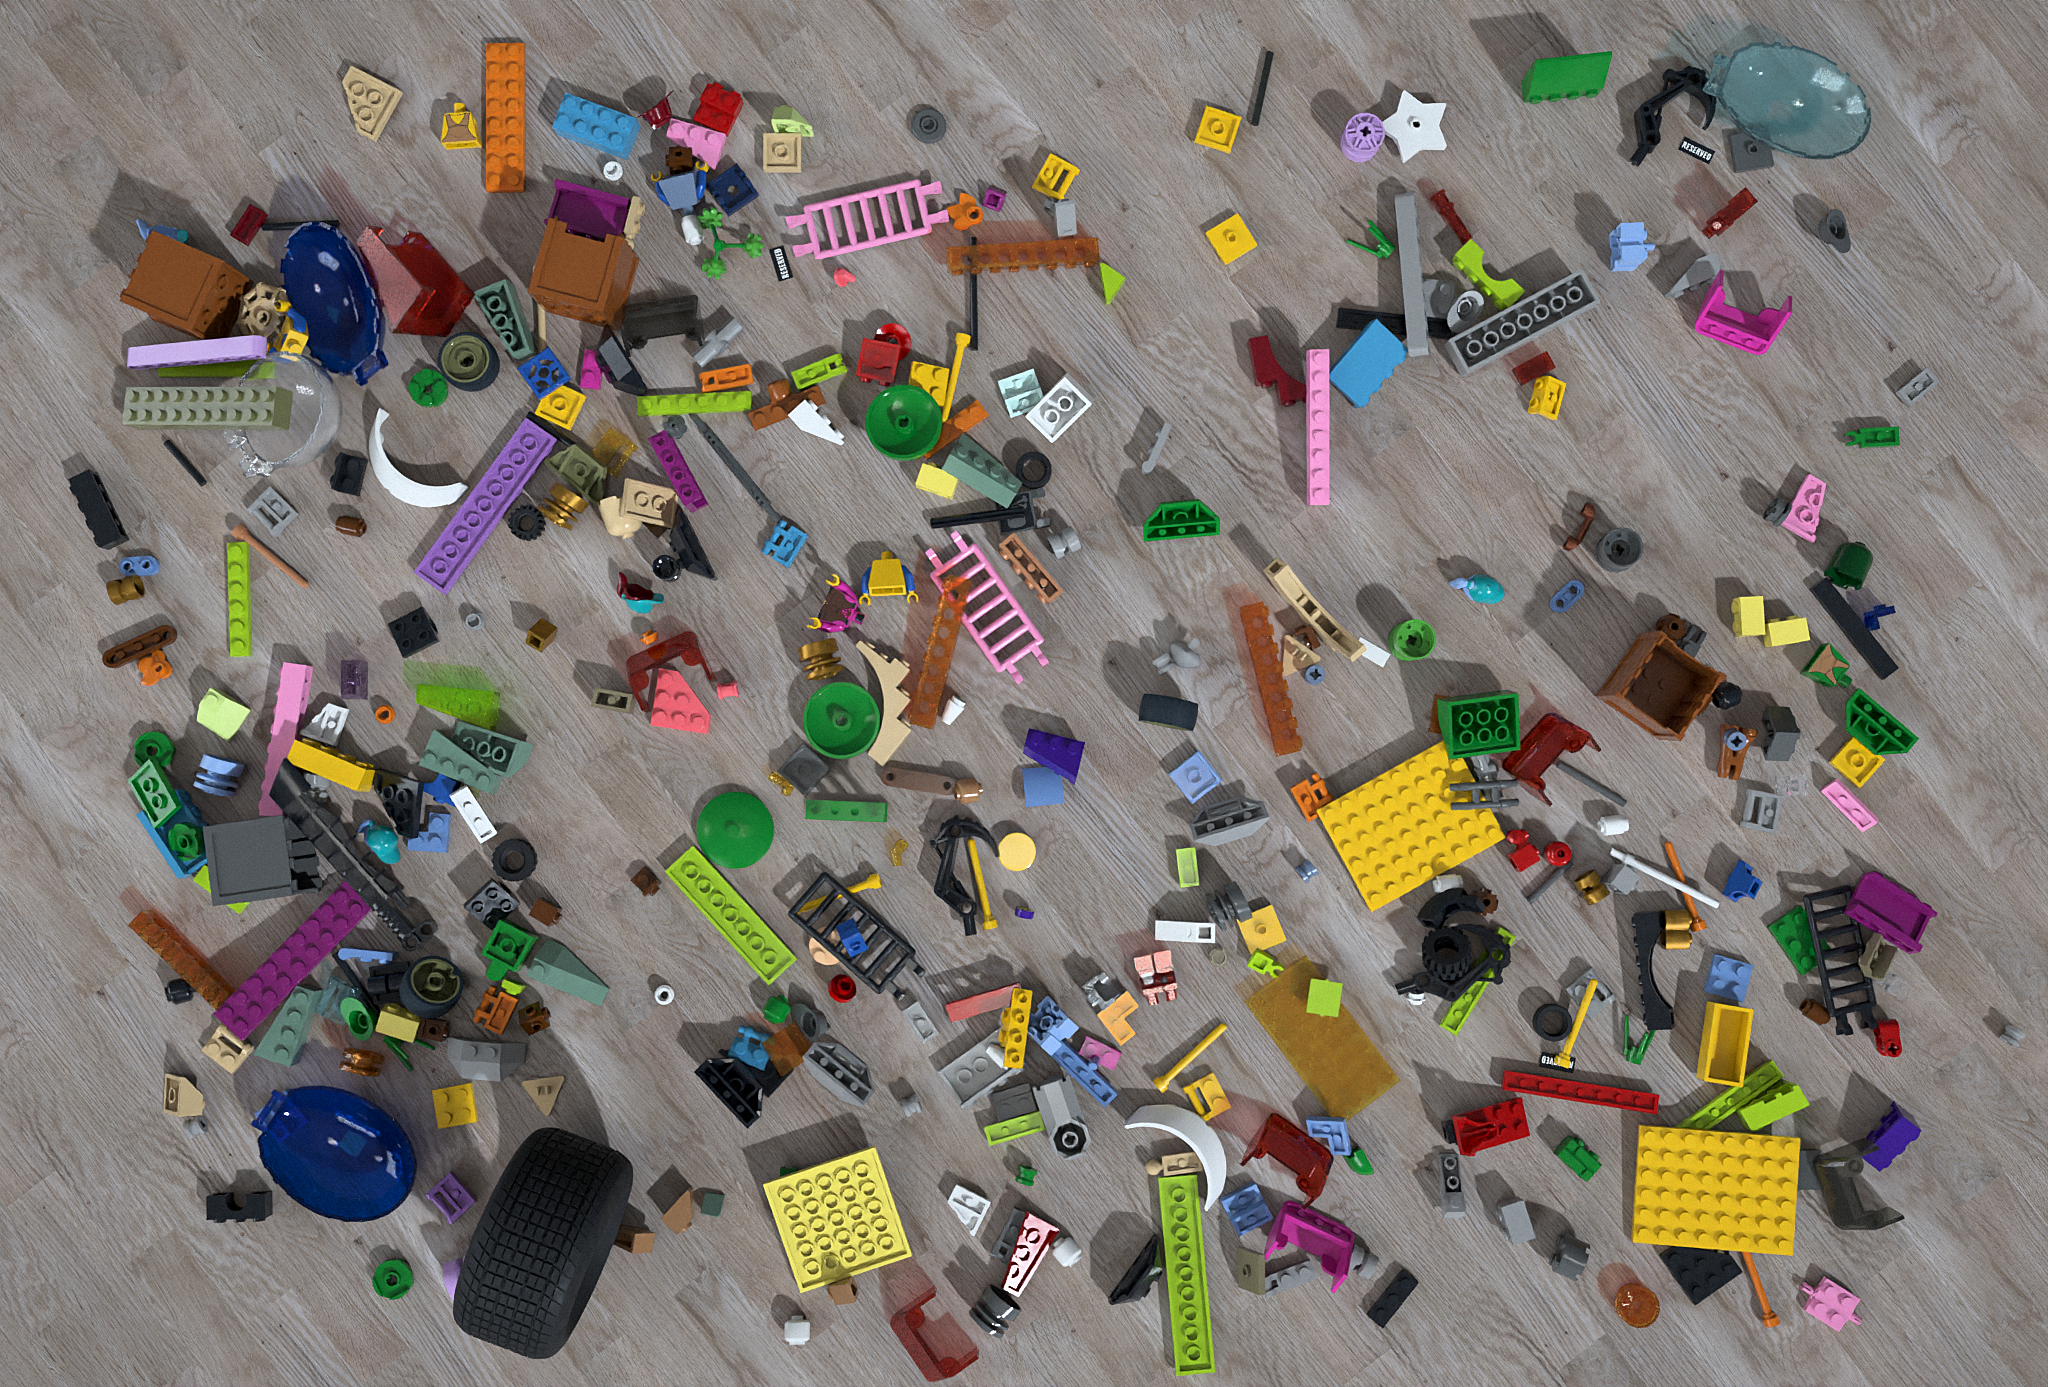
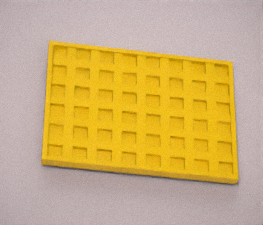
M1444 740L1315 810L1371 912L1506 838L1490 808L1451 810V803L1472 802V790L1450 791V783L1475 782L1463 758L1448 759ZM1480 791V801H1486Z
M1638 1124L1631 1241L1634 1243L1793 1256L1800 1138L1797 1136Z

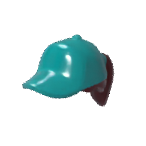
M619 572L617 594L626 601L627 606L632 611L643 614L649 613L653 609L654 604L664 602L663 594L653 593L652 590H646L638 584L628 583L625 574Z

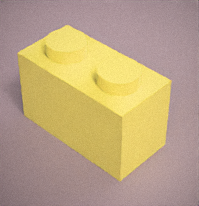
M923 463L915 484L916 488L952 500L959 479L939 469V466L934 463Z
M1763 596L1733 599L1731 611L1734 614L1732 628L1735 636L1765 635Z
M1798 615L1786 617L1787 621H1780L1779 618L1767 620L1768 624H1765V635H1763L1765 648L1810 640L1806 617L1799 618Z
M386 1003L381 1010L375 1031L413 1043L418 1036L422 1018L400 1007L398 1004Z

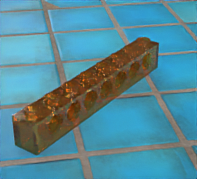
M1098 237L946 247L947 273H952V276L963 275V272H971L972 275L982 274V271H990V273L994 274L1007 269L1009 272H1019L1023 268H1027V271H1037L1039 267H1046V270L1058 269L1057 266H1065L1066 269L1076 268V265H1084L1085 268L1095 267V264H1098L1100 261ZM1078 249L1083 251L1084 257L1077 258L1074 251ZM1055 252H1064L1065 258L1058 259ZM1037 253H1045L1046 259L1039 260L1037 258ZM1005 254L1008 256L1009 261L1002 263L999 260V256ZM1018 254H1026L1028 260L1025 262L1020 261ZM986 255L989 257L990 262L983 264L980 261V257ZM969 257L971 263L964 265L961 262V258Z
M948 574L947 578L944 577L942 589H944V592L938 598L937 607L939 611L938 615L933 617L932 626H934L933 634L930 633L928 636L927 644L929 649L923 655L922 663H924L923 671L920 670L917 682H920L913 694L912 700L915 703L908 713L909 724L928 729H934L972 580ZM953 590L958 592V598L955 601H951L949 598V594ZM947 609H951L954 613L950 620L944 617ZM946 627L949 634L946 638H941L939 632L942 628ZM938 646L944 649L941 657H937L934 652ZM934 664L939 668V672L935 676L930 673V667ZM928 683L934 686V691L931 694H927L925 691V686ZM922 702H927L929 705V710L926 713L920 710Z
M1263 602L1242 606L1239 608L1276 757L1301 751L1300 747L1303 746L1301 736H1297L1295 728H1298L1296 717H1292L1291 709H1293V703L1291 698L1287 697L1288 684L1286 679L1283 680L1281 672H1284L1283 664L1277 658L1279 648L1277 643L1273 642L1272 635H1274L1273 625L1268 622L1267 617L1270 616L1268 606H1264ZM1253 619H1260L1262 627H1254ZM1259 637H1264L1267 640L1265 647L1259 646L1257 642ZM1264 655L1271 657L1272 662L1270 665H1265L1262 662ZM1268 674L1276 676L1275 684H1270L1267 681ZM1274 692L1279 693L1281 696L1279 703L1272 700ZM1278 711L1285 713L1286 718L1284 721L1277 719L1276 714ZM1284 729L1290 732L1288 740H1284L1281 737V732Z
M153 910L141 911L129 923L128 926L215 1010L236 991Z

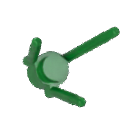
M1370 219L1368 223L1371 227L1368 230L1380 241L1376 247L1378 251L1349 239L1346 240L1347 243L1369 252L1379 259L1382 256L1387 259L1396 248Z
M1625 1015L1624 1050L1622 1054L1627 1055L1626 1061L1641 1065L1656 1030H1652L1650 1034L1646 1032L1640 1046H1631V1049H1629L1628 1015Z
M386 1035L383 1042L388 1045L387 1047L393 1051L403 1065L411 1072L413 1069L405 1060L409 1059V1056L401 1048L404 1040ZM415 1039L414 1043L425 1048L435 1050V1047L421 1040Z

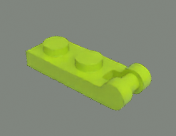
M841 354L832 355L791 372L798 391L847 373L848 370L841 361L843 360ZM834 363L836 368L831 370L829 365Z

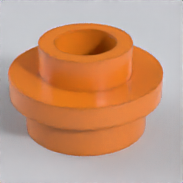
M650 629L641 634L642 638L640 641L644 645H648L659 639L657 636L658 632H653Z
M382 705L377 708L375 717L378 722L389 724L395 718V711L389 705ZM385 711L389 713L387 718L383 716Z

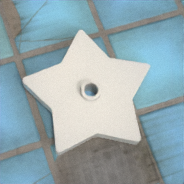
M1404 90L1402 92L1396 113L1382 123L1385 128V134L1392 138L1397 145L1403 163L1422 150H1445L1447 145L1439 124L1446 103L1422 104Z

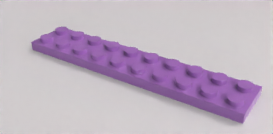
M525 418L415 569L414 573L447 595L552 451L558 440Z

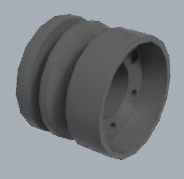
M1620 527L1613 529L1599 540L1596 546L1595 556L1597 562L1603 569L1609 572L1618 573L1627 570L1640 559L1643 553L1641 537L1629 528ZM1616 549L1617 551H1620V554L1618 555L1613 550Z
M1236 881L1224 886V896L1217 889L1214 890L1217 898L1215 900L1210 892L1205 894L1208 910L1222 932L1227 930L1224 922L1226 920L1231 928L1234 927L1232 918L1236 916L1240 923L1253 918L1248 903Z
M989 1284L981 1295L985 1303L976 1301V1308L972 1307L969 1314L984 1331L994 1337L1002 1338L1004 1335L1003 1330H1008L1009 1328L1005 1319L1014 1321L1020 1314L1021 1308L1007 1293Z

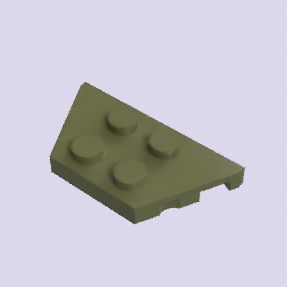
M579 443L573 444L544 460L543 463L598 507L597 502H600L605 497L607 466Z

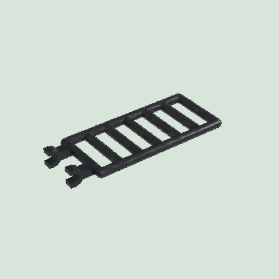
M823 872L788 911V916L877 994H881L887 989L901 1002L905 994L891 983L906 965L920 978L926 973L923 968L912 960L916 950L827 872ZM826 881L834 889L805 921L797 913ZM841 894L849 902L820 934L812 925L838 895ZM854 907L863 914L856 922L859 930L868 920L877 926L875 931L865 941L868 949L883 932L892 939L865 972L855 964L867 950L848 959L841 952L845 947L841 940L834 946L826 939L836 928L835 926L839 925ZM899 945L907 953L878 985L870 976Z
M1844 885L1805 894L1803 902L1828 1015L1836 1018V1035L1844 1034L1848 1036L1853 1034L1852 1027L1847 1019L1848 1013L1861 1012V1029L1879 1028L1872 1012V1007L1877 1005L1872 978L1865 977L1862 972L1864 981L1831 989L1829 977L1858 971L1861 968L1859 963H1853L1827 970L1824 958L1857 951L1858 958L1864 954L1865 946L1860 924L1850 917L1851 924L1818 932L1816 920L1844 914L1847 905L1814 912L1812 905L1814 900L1845 894L1846 903L1848 904L1853 892L1850 885ZM1853 932L1855 943L1822 950L1820 939ZM1866 989L1867 1001L1835 1009L1833 997Z

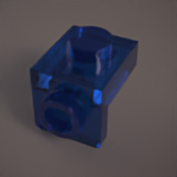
M1886 604L1874 606V611L1864 613V624L1868 630L1880 629L1878 617L1896 613L1894 605L1886 607Z

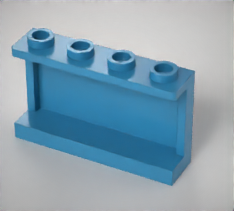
M1377 319L1372 320L1329 369V382L1353 403L1352 406L1354 408H1363L1370 401V395L1376 393L1382 387L1381 382L1385 378L1388 379L1394 373L1393 368L1397 364L1400 365L1407 356L1405 354L1408 352V348Z
M174 789L182 807L160 828H153L144 810L136 814V816L176 877L183 879L207 864L205 841L204 854L191 861H183L176 856L179 854L175 850L172 851L169 846V832L171 829H174V825L182 822L192 823L195 827H201L202 830L203 827L210 826V824L203 820L201 817L202 812L197 806L193 805L190 800L191 795L186 790Z

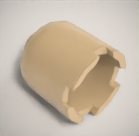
M612 496L597 502L605 527L612 536H622V539L634 536L633 532L641 527L642 521L620 517L622 497Z

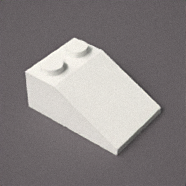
M1067 372L1025 417L1053 443L1092 405L1094 398Z

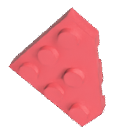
M659 669L650 725L708 734L711 714L701 703L679 671Z

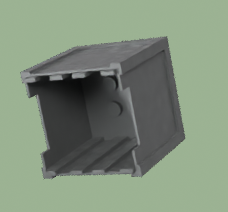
M279 815L203 827L213 906L320 891L322 879L321 877L318 878L317 866H320L319 856L315 857V849L317 848L289 817Z

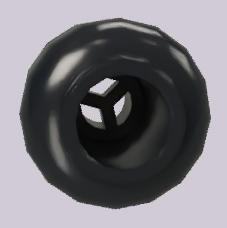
M1726 682L1714 690L1711 695L1713 697L1712 703L1715 707L1722 710L1734 707L1741 702L1742 690L1738 685Z
M187 977L171 980L168 982L167 987L164 988L168 1002L172 1001L175 1005L191 1001L194 997L193 993L197 992L195 982H190Z

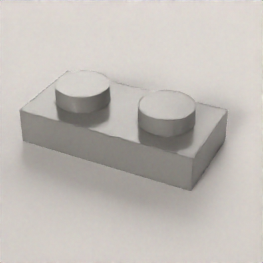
M1925 368L1895 394L1907 407H1910L1938 384L1939 381L1928 368Z
M916 1001L902 1011L923 1044L940 1033L919 1001Z

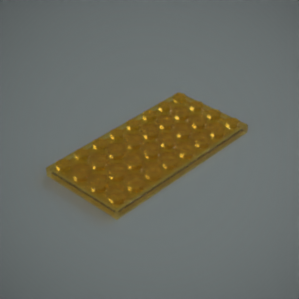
M1304 955L1244 1002L1329 1116L1346 1118L1347 1122L1401 1080L1341 1001L1338 1017L1327 1015L1321 1017L1320 1014L1306 1012L1310 979H1325L1309 958Z

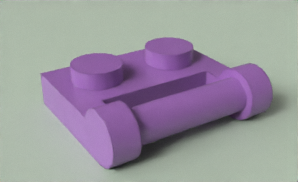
M450 1172L425 1195L448 1218L447 1221L450 1225L478 1201L453 1172ZM438 1191H440L444 1195V1197L451 1203V1205L457 1210L455 1213L440 1198V1196L437 1194Z

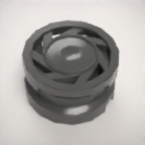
M1778 496L1767 507L1763 519L1767 522H1773L1772 525L1778 527L1785 521L1793 505L1789 502H1783V499Z

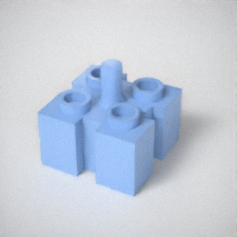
M1644 222L1620 223L1616 230L1609 234L1610 249L1612 251L1610 256L1611 271H1634L1638 265L1645 261L1648 251L1654 250V243H1643L1647 237Z
M1047 995L1037 1005L1039 1010L1035 1014L1030 1012L1027 1032L1052 1056L1062 1046L1060 1041L1065 1037L1069 1039L1079 1027Z

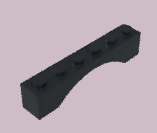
M1661 910L1636 912L1631 921L1632 927L1636 929L1634 945L1635 948H1638L1639 954L1636 956V963L1641 971L1638 981L1639 985L1643 988V994H1641V1004L1645 1006L1643 1022L1644 1025H1647V1030H1672L1675 1027L1673 1007L1659 991L1652 970L1654 947L1658 937L1664 930Z

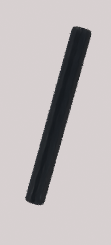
M1023 507L936 517L930 519V525L932 529L1022 518L1024 517Z

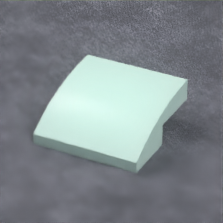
M1033 368L997 381L1010 418L1031 411L1044 397Z

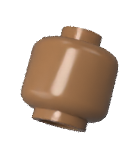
M971 777L958 780L956 785L953 786V794L956 801H959L961 804L977 802L980 794L983 793L981 783H978L975 778Z

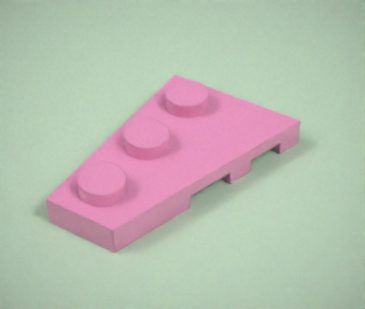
M671 118L666 137L678 146L692 147L693 156L703 163L706 161L708 166L716 172L727 137L726 134Z
M1808 474L1791 501L1793 506L1789 515L1781 524L1810 543L1815 542V530L1819 522L1818 515L1823 503L1826 483Z

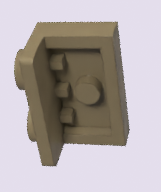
M1874 932L1871 939L1867 941L1866 950L1859 957L1858 963L1865 977L1884 981L1899 950L1897 947L1887 945L1880 933Z

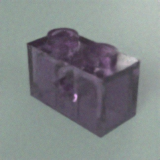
M341 660V699L368 700L367 661Z

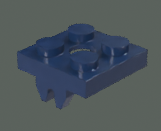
M737 163L706 184L728 217L759 196L750 179ZM729 187H738V194L730 196L728 194Z

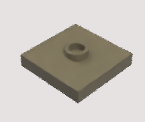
M1237 1247L1238 1287L1257 1295H1265V1255L1245 1247Z

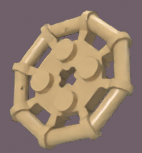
M258 282L253 289L240 296L239 300L241 302L236 325L239 326L244 336H264L267 338V342L271 343L272 347H274L275 341L273 342L272 337L279 334L285 321L284 317L287 316V312L276 311L275 305L279 306L278 300L289 301L283 287L278 288L267 285L264 282ZM266 292L273 294L271 299L266 298ZM264 314L267 315L266 321H263V319L265 318Z

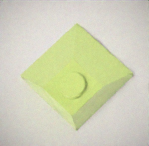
M210 688L199 704L197 722L230 742L251 709L222 690Z

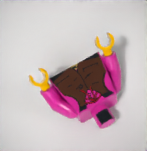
M830 573L834 580L832 582L826 580V583L832 586L818 617H809V619L814 621V625H807V627L833 633L849 628L852 621L862 625L866 615L857 611L859 603L857 602L856 594L837 575Z

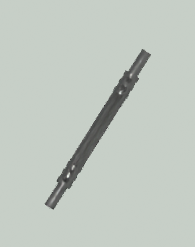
M699 416L696 417L693 422L704 434L705 440L759 507L765 510L776 524L780 522L781 517L772 508L768 498L714 431L710 430Z

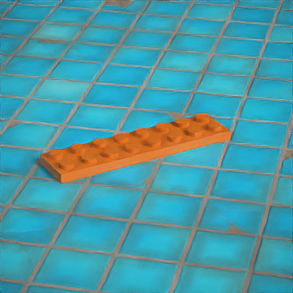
M486 43V191L488 193L525 192L526 45L524 43Z

